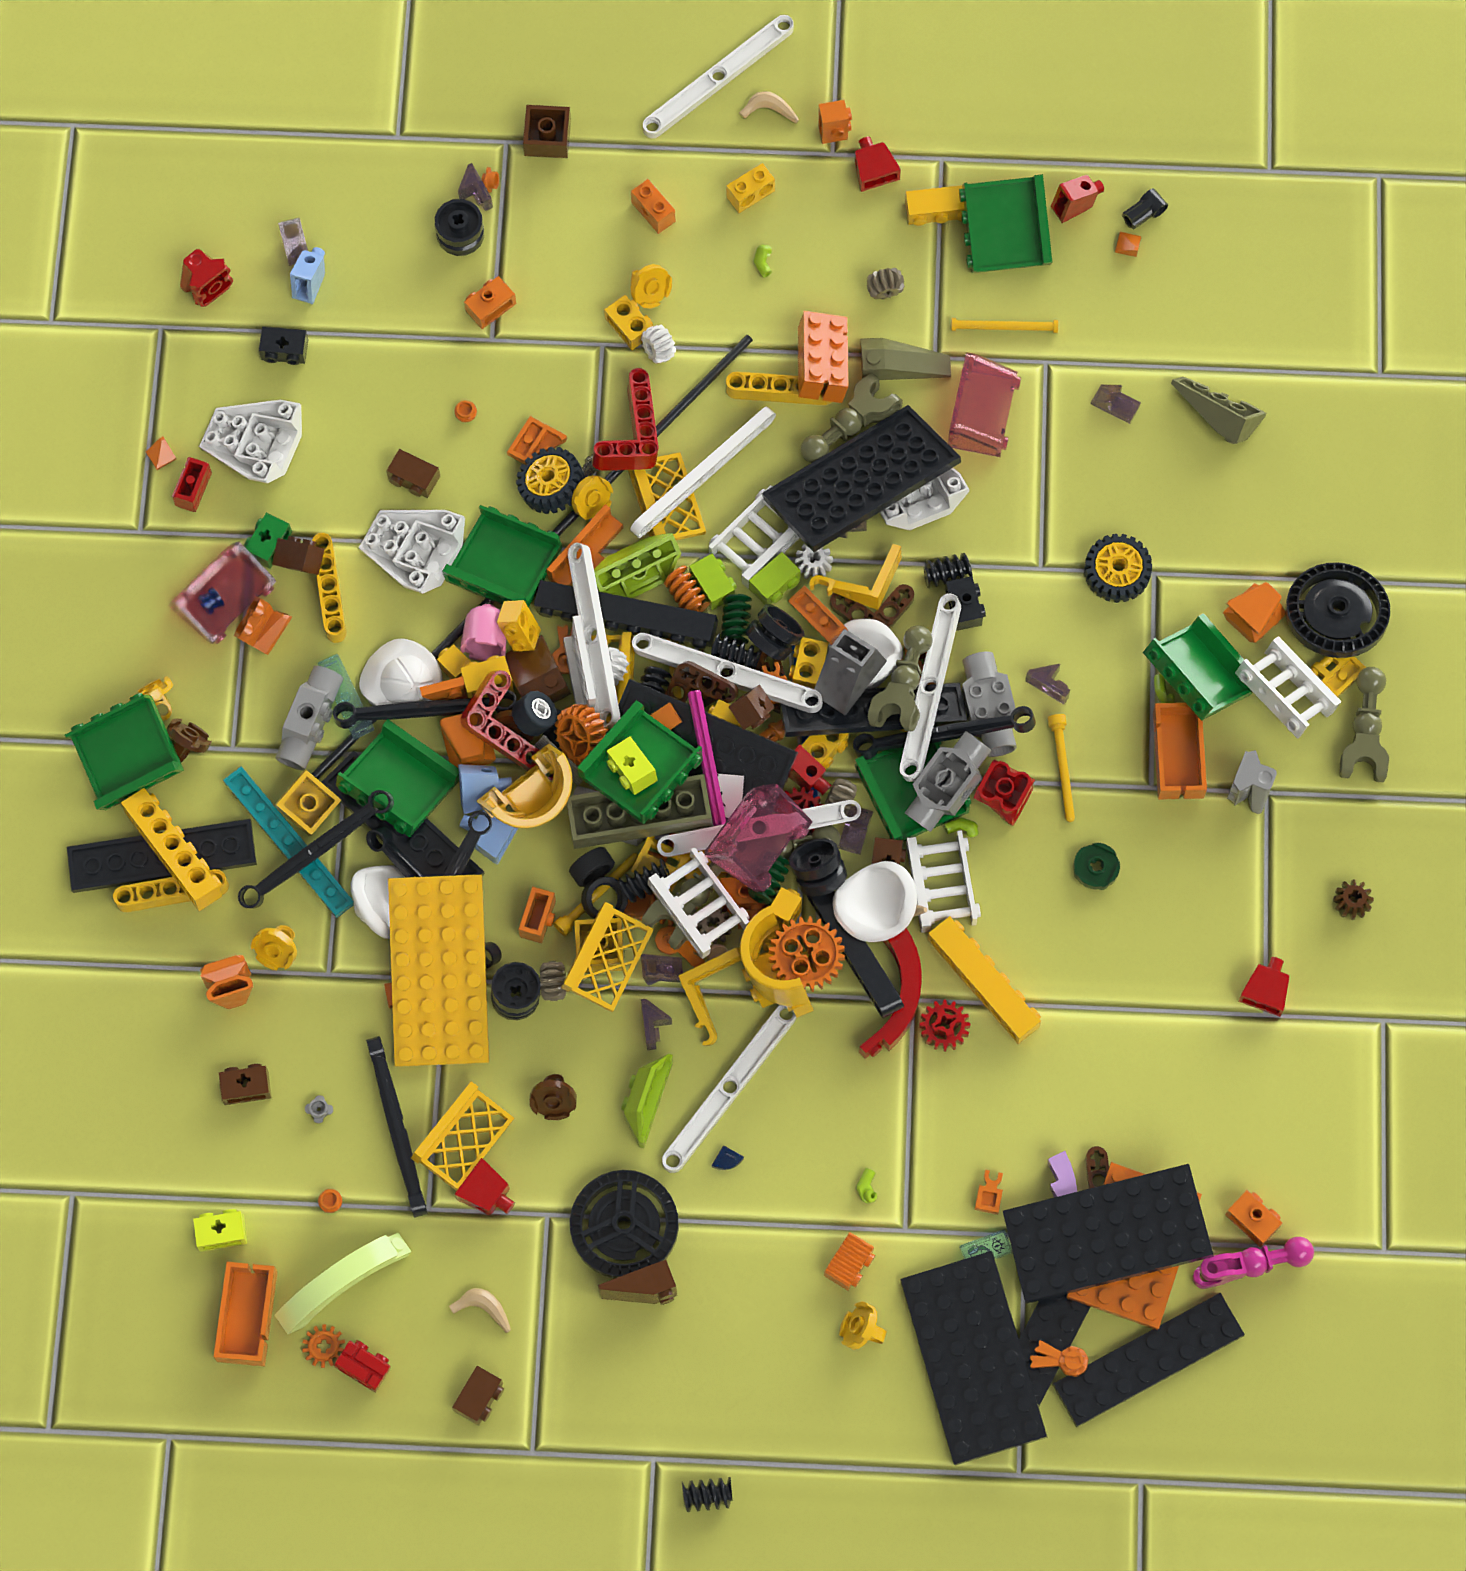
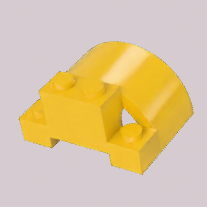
M548 743L531 757L536 764L502 792L493 787L480 797L477 803L490 818L495 817L512 827L534 828L546 824L563 810L571 794L572 772L564 753ZM548 772L550 774L554 773L553 783L545 775ZM509 805L514 812L506 811L505 806Z
M770 905L758 912L744 929L740 943L741 960L745 967L742 969L746 982H752L753 988L749 990L754 1002L759 1001L762 1008L774 1003L787 1006L788 1011H794L797 1018L814 1011L800 977L793 980H784V977L777 979L776 975L779 971L772 972L771 967L775 964L769 963V957L773 955L768 950L770 947H774L771 944V939H778L775 936L776 930L782 932ZM763 946L765 953L759 954L760 949ZM786 946L785 950L790 951L788 946Z

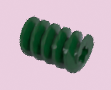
M732 594L724 598L723 604L725 606L723 607V623L721 624L723 631L720 634L722 640L727 635L729 636L728 643L737 639V645H741L742 642L748 644L749 640L743 637L747 636L746 629L743 628H747L750 625V622L745 619L751 618V614L745 611L751 610V605L745 602L752 601L751 597L744 594Z
M769 852L764 854L763 861L760 862L759 869L756 870L755 876L752 878V884L748 886L749 896L758 903L770 906L773 903L771 898L777 896L774 890H780L781 888L778 882H784L785 878L783 875H787L789 872L785 867L790 865L789 861L776 853Z

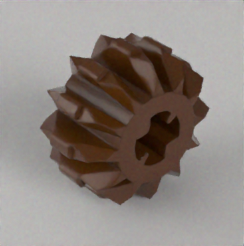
M1355 879L1351 881L1350 885L1344 881L1342 888L1337 887L1335 891L1337 895L1333 898V902L1338 903L1335 907L1336 911L1343 909L1342 916L1346 917L1347 914H1350L1352 920L1356 918V915L1363 918L1365 911L1370 912L1372 908L1370 904L1374 901L1373 897L1368 896L1371 893V889L1364 890L1365 883L1361 882L1358 886ZM1351 896L1355 897V900H1357L1356 903L1351 902Z

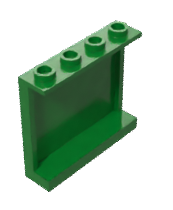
M1043 174L1027 178L967 184L966 182L962 185V189H959L960 202H964L965 211H961L962 223L967 226V233H964L965 246H969L970 255H966L967 268H971L972 273L1043 266L1053 263Z
M480 505L481 515L453 564H446L442 570L446 582L503 605L504 601L524 600L529 608L538 591L540 580L544 581L547 576V568L553 563L563 548L560 537L553 531L546 532L539 529L533 523L528 522L526 524L521 522L514 515L508 514L507 516L500 513L494 507L489 506L487 508Z
M1204 613L1199 615L1188 627L1160 641L1154 638L1143 651V654L1201 721L1253 693L1235 674L1244 661L1243 657Z
M142 693L133 695L129 698V702L116 704L110 708V712L104 715L103 713L94 715L90 718V722L77 724L71 728V732L65 734L66 738L72 739L97 799L93 802L97 810H108L141 789L145 788L147 790L184 771L152 696Z
M636 700L577 767L578 776L642 824H645L648 819L652 820L659 810L658 807L663 802L666 803L670 800L673 790L686 781L691 769H696L703 760L702 747L694 748L644 711V705ZM628 737L633 739L655 768L658 779L657 782L636 795L629 788L626 790L619 780L620 775L617 771L613 773L606 762L609 760L607 750Z
M387 719L382 725L380 734L343 774L341 772L338 773L336 786L342 793L349 794L356 799L362 807L368 804V798L372 792L376 790L389 792L394 799L392 810L386 814L376 813L375 815L379 819L393 825L397 832L411 837L459 782V768ZM379 794L374 798V807L382 811L387 807L388 798L385 794Z
M941 742L929 744L924 768L938 751L940 745H942ZM904 748L885 750L869 760H865L864 756L855 759V769L890 839L904 842L907 838H913L927 832V829L905 814V811L917 797V793L913 786L914 782L906 781L900 773V763ZM914 765L908 766L905 774H914L917 767ZM970 797L967 798L955 816L944 814L934 828L968 814L970 804H972Z

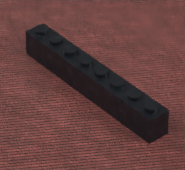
M540 580L534 607L539 612V615L551 618L552 615L559 616L564 621L573 622V616H578L573 586ZM598 592L604 627L608 630L617 631L618 629H623L626 632H632L633 635L647 633L659 638H668L671 642L683 644L684 642L692 643L694 647L702 649L706 648V646H713L719 622L716 615Z

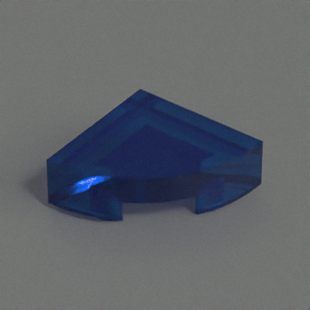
M723 1145L712 1164V1168L717 1170L733 1169L744 1160V1156Z

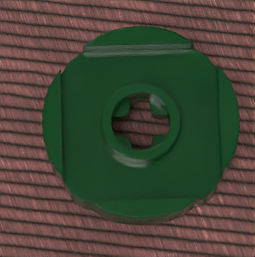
M1092 843V845L1082 847L1074 859V877L1087 888L1105 890L1115 882L1119 875L1120 861L1116 856V852L1110 846L1103 843ZM1101 862L1102 870L1094 871L1093 867L1090 866L1091 863Z

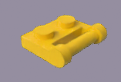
M655 836L647 837L631 872L634 873V870H637L640 874H643L644 865L648 870H652L651 862L660 866L659 859L648 854L650 847L658 851V840L655 839ZM661 843L663 852L670 853L674 850V848ZM690 854L670 856L679 861V864L676 868L665 862L669 873L672 874L685 865L690 858ZM677 882L670 886L669 891H673Z

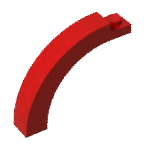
M907 928L895 937L883 941L892 953L898 966L901 981L900 998L904 1008L892 1013L885 1025L859 1046V1053L864 1059L870 1055L871 1057L876 1056L883 1049L882 1045L890 1051L898 1044L912 1024L917 1012L922 986V969L917 947Z

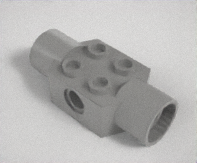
M978 652L964 658L962 662L967 681L962 684V696L968 721L1011 715L1016 707L1008 676L998 672L994 654L992 652ZM1013 728L976 735V737L982 739L983 744L991 749L988 757L1003 756L1015 751L1017 748Z
M322 666L313 667L308 681L300 685L283 725L281 745L275 757L277 761L297 770L304 771L316 744L320 743L323 738L324 730L322 729L325 722H329L332 717V704L343 681V677L340 674Z
M966 731L953 748L940 747L914 781L913 786L917 797L905 811V814L929 832L933 830L944 814L955 816L982 780L978 768L989 755L991 749Z

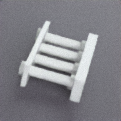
M762 489L756 495V500L720 535H715L709 542V555L712 553L715 555L718 551L725 555L742 570V584L748 589L749 579L781 552L785 553L800 538L789 526L784 533H778L757 515L765 505L778 515L763 500L762 493L766 491L765 489ZM749 520L773 540V544L768 549H763L741 529ZM734 535L758 555V559L753 564H747L726 545Z
M1278 636L1264 652L1267 655L1254 665L1245 659L1235 674L1298 739L1309 726L1307 721L1319 712L1326 718L1329 717L1341 701ZM1274 663L1282 673L1268 682L1260 671ZM1290 679L1298 689L1284 698L1275 688ZM1305 695L1314 705L1299 714L1291 704Z
M962 830L957 831V841L922 846L917 844L916 837L907 838L906 848L911 877L916 886L917 905L927 908L926 913L918 915L921 933L930 932L931 924H935V921L945 920L949 916L952 919L970 916L972 926L977 924V917H981L979 903L975 904L968 868L966 851H969L967 837L963 838ZM959 851L961 863L930 868L921 866L920 858H923V855ZM963 873L964 885L929 890V888L924 886V880H927V877ZM963 894L967 896L968 907L937 912L928 909L927 902H931V899Z
M694 847L690 850L691 861L666 878H659L655 873L648 878V886L703 959L710 954L712 941L738 923L745 929L750 917L743 907L739 908L712 872L707 865L709 861L702 851L698 852ZM698 867L706 878L679 897H673L669 891L670 886ZM710 886H713L719 898L691 916L689 914L687 916L682 909L684 904ZM726 905L733 916L706 935L704 933L700 934L696 928L698 926L697 923Z

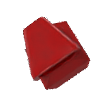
M196 249L183 260L180 287L184 292H192L196 305L206 307L230 288L233 278L229 275L231 270L225 264L224 258L212 259L202 250Z
M993 760L976 790L974 799L988 805L1003 820L1014 826L1033 791L1035 779L1031 778L1026 772H1018L1010 768L1003 761Z

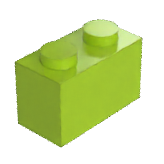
M781 552L749 579V589L764 605L776 604L781 600L786 590H792L799 584L801 570Z
M713 553L689 565V573L692 574L691 578L697 581L696 586L702 589L701 594L706 595L705 600L710 602L709 607L711 610L723 605L724 598L735 594V589H737L732 577L726 576L723 562L720 558L716 560Z

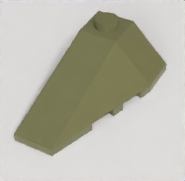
M885 338L860 339L862 379L869 374L876 375L879 380L951 377L950 355Z
M1186 377L1176 378L1171 382L1218 434L1224 436L1225 440L1229 443L1237 444L1246 441L1267 414L1242 400L1240 404L1228 400L1229 395L1225 393H1211L1208 386Z

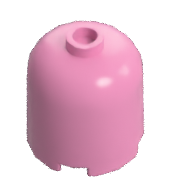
M484 604L470 610L465 618L460 647L462 653H469V658L477 661H486L491 656L498 655L501 657L506 654L507 639L497 624L501 610L491 604Z

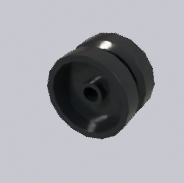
M452 199L445 202L437 210L435 230L437 240L442 249L455 256H466L475 252L481 246L484 240L483 218L479 208L474 203L465 199Z
M771 604L764 605L758 613L759 620H753L746 629L748 638L756 647L770 657L780 661L786 660L793 651L792 645L796 646L805 636L804 630L794 618Z
M822 838L807 841L798 846L789 858L790 867L796 877L799 890L805 895L822 896L838 889L847 878L845 864L841 859L838 846L833 840Z

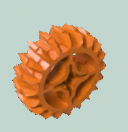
M574 704L565 708L557 715L558 720L555 722L557 729L553 732L557 735L555 741L560 745L558 749L562 750L564 755L578 766L603 739L608 729L604 727L605 720L600 719V713H595L594 707H588L587 704Z

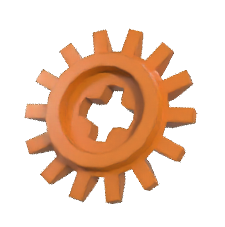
M322 1324V1331H319L317 1326L313 1327L316 1332L312 1335L309 1331L306 1333L310 1340L303 1339L302 1343L307 1344L308 1348L302 1349V1352L310 1353L306 1357L307 1361L312 1358L315 1359L312 1364L313 1366H316L319 1361H321V1368H325V1361H329L330 1366H333L332 1358H339L337 1353L344 1350L339 1348V1345L344 1344L345 1339L338 1340L342 1333L339 1331L337 1334H333L334 1326L331 1327L330 1331H326V1324ZM322 1340H326L327 1344H331V1347L326 1349V1353H322L321 1349L317 1348V1344H321Z

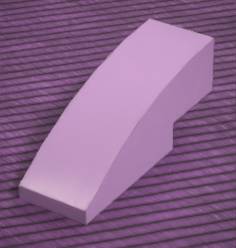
M1066 1151L1049 1158L1048 1165L1056 1179V1182L1050 1184L1053 1196L1058 1197L1077 1192L1076 1179Z

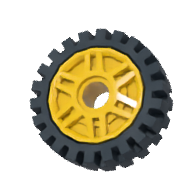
M548 447V452L544 448L540 449L539 455L534 452L532 454L533 459L528 457L525 460L527 465L522 464L520 466L521 472L517 473L518 480H516V484L523 500L532 510L534 509L539 513L542 511L544 514H549V511L553 514L558 513L557 508L563 511L566 509V504L572 506L574 489L585 477L578 460L568 450H563L560 447H557L556 450L554 447Z
M1112 534V537L1107 535L1103 537V540H1097L1095 545L1091 546L1085 560L1084 575L1087 584L1090 585L1093 593L1096 591L1098 597L1104 596L1105 600L1109 602L1110 599H1113L1114 603H1119L1120 600L1127 602L1129 598H1132V600L1137 598L1138 594L1141 595L1144 592L1151 578L1152 559L1151 555H1148V549L1146 547L1143 548L1141 541L1136 542V538L1132 536L1130 539L1126 538V534H1122L1121 537L1118 534ZM1119 565L1123 568V570L1117 571L1113 568V566Z

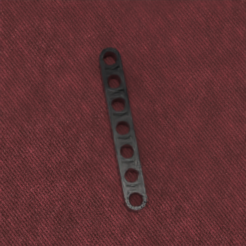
M833 891L822 896L807 895L808 900L823 924L830 923L829 931L837 930L834 938L842 937V942L839 944L845 947V951L842 954L845 955V960L880 1016L885 1018L904 1008L898 992L866 941L859 940L850 935L837 921L833 910L835 892Z

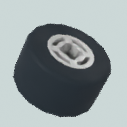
M530 691L514 703L512 717L517 727L523 733L529 736H539L555 724L557 711L554 703L547 695L539 691Z

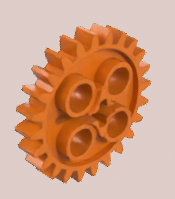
M801 916L797 924L791 919L790 927L782 924L783 933L776 930L775 936L778 939H771V944L774 947L769 948V953L773 955L769 957V963H775L771 970L772 972L779 971L776 975L777 979L784 977V980H793L800 977L804 989H806V986H809L810 990L814 992V986L818 985L822 990L824 981L830 985L832 984L830 976L838 978V972L835 969H843V964L839 962L845 961V955L840 954L845 951V947L839 945L842 942V937L834 938L837 930L829 931L830 923L821 926L820 918L816 923H813L812 916L808 918V922H804ZM813 935L818 937L819 940L816 943H810L806 940L807 937ZM798 936L802 938L806 952L811 954V962L817 970L816 972L812 971L807 956L803 955V947L797 939ZM794 945L797 947V950L795 952H788L785 950V947ZM819 956H825L828 958V962L820 964L816 959ZM803 965L807 970L804 973H798L795 971V967Z

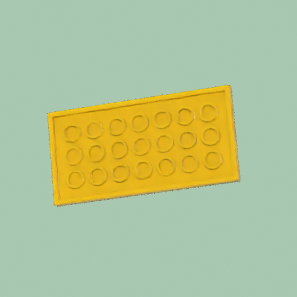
M483 875L388 878L395 1067L489 1063Z

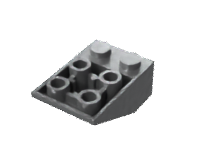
M844 629L829 649L814 690L821 694L822 701L846 715L887 660L876 648Z

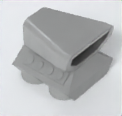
M1256 750L1251 752L1245 751L1227 799L1231 800L1235 806L1248 798L1251 811L1261 814L1277 775L1276 770L1260 764Z

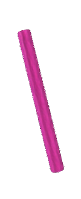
M695 690L688 693L697 744L702 747L703 760L701 764L705 776L713 825H724L727 822L700 690Z

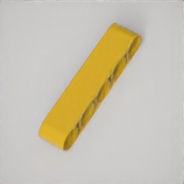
M732 372L726 378V392L733 399L829 405L832 403L830 401H822V393L818 400L798 397V376ZM733 383H739L741 386L738 388H734L731 385ZM824 383L822 390L826 389L828 383ZM762 385L763 388L755 389L753 386ZM778 386H783L786 389L783 391H778L775 388Z
M318 533L312 539V541L317 542L316 546L318 547L323 543L328 544L324 550L321 567L325 564L331 565L327 570H323L320 567L319 575H316L323 624L327 638L333 643H339L345 639L347 631L335 551L331 537L326 533ZM327 585L334 586L332 590H324ZM330 606H337L335 611H327ZM335 626L341 628L338 632H330L331 628Z
M216 869L208 870L211 876L215 874L218 879L223 880L220 890L222 895H224L229 889V883L225 874ZM173 877L120 886L113 893L114 902L122 912H133L191 901ZM197 879L194 883H199L203 879ZM168 888H177L174 894H166ZM148 891L153 892V896L151 898H143L144 893ZM125 895H129V896H130V899H129L128 902H126V903H121V902H120V899H121L123 896H125Z

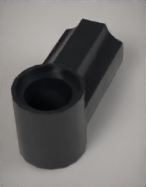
M1152 188L1140 198L1139 202L1124 211L1122 217L1129 228L1135 229L1151 217L1156 218L1164 213L1168 208V203Z

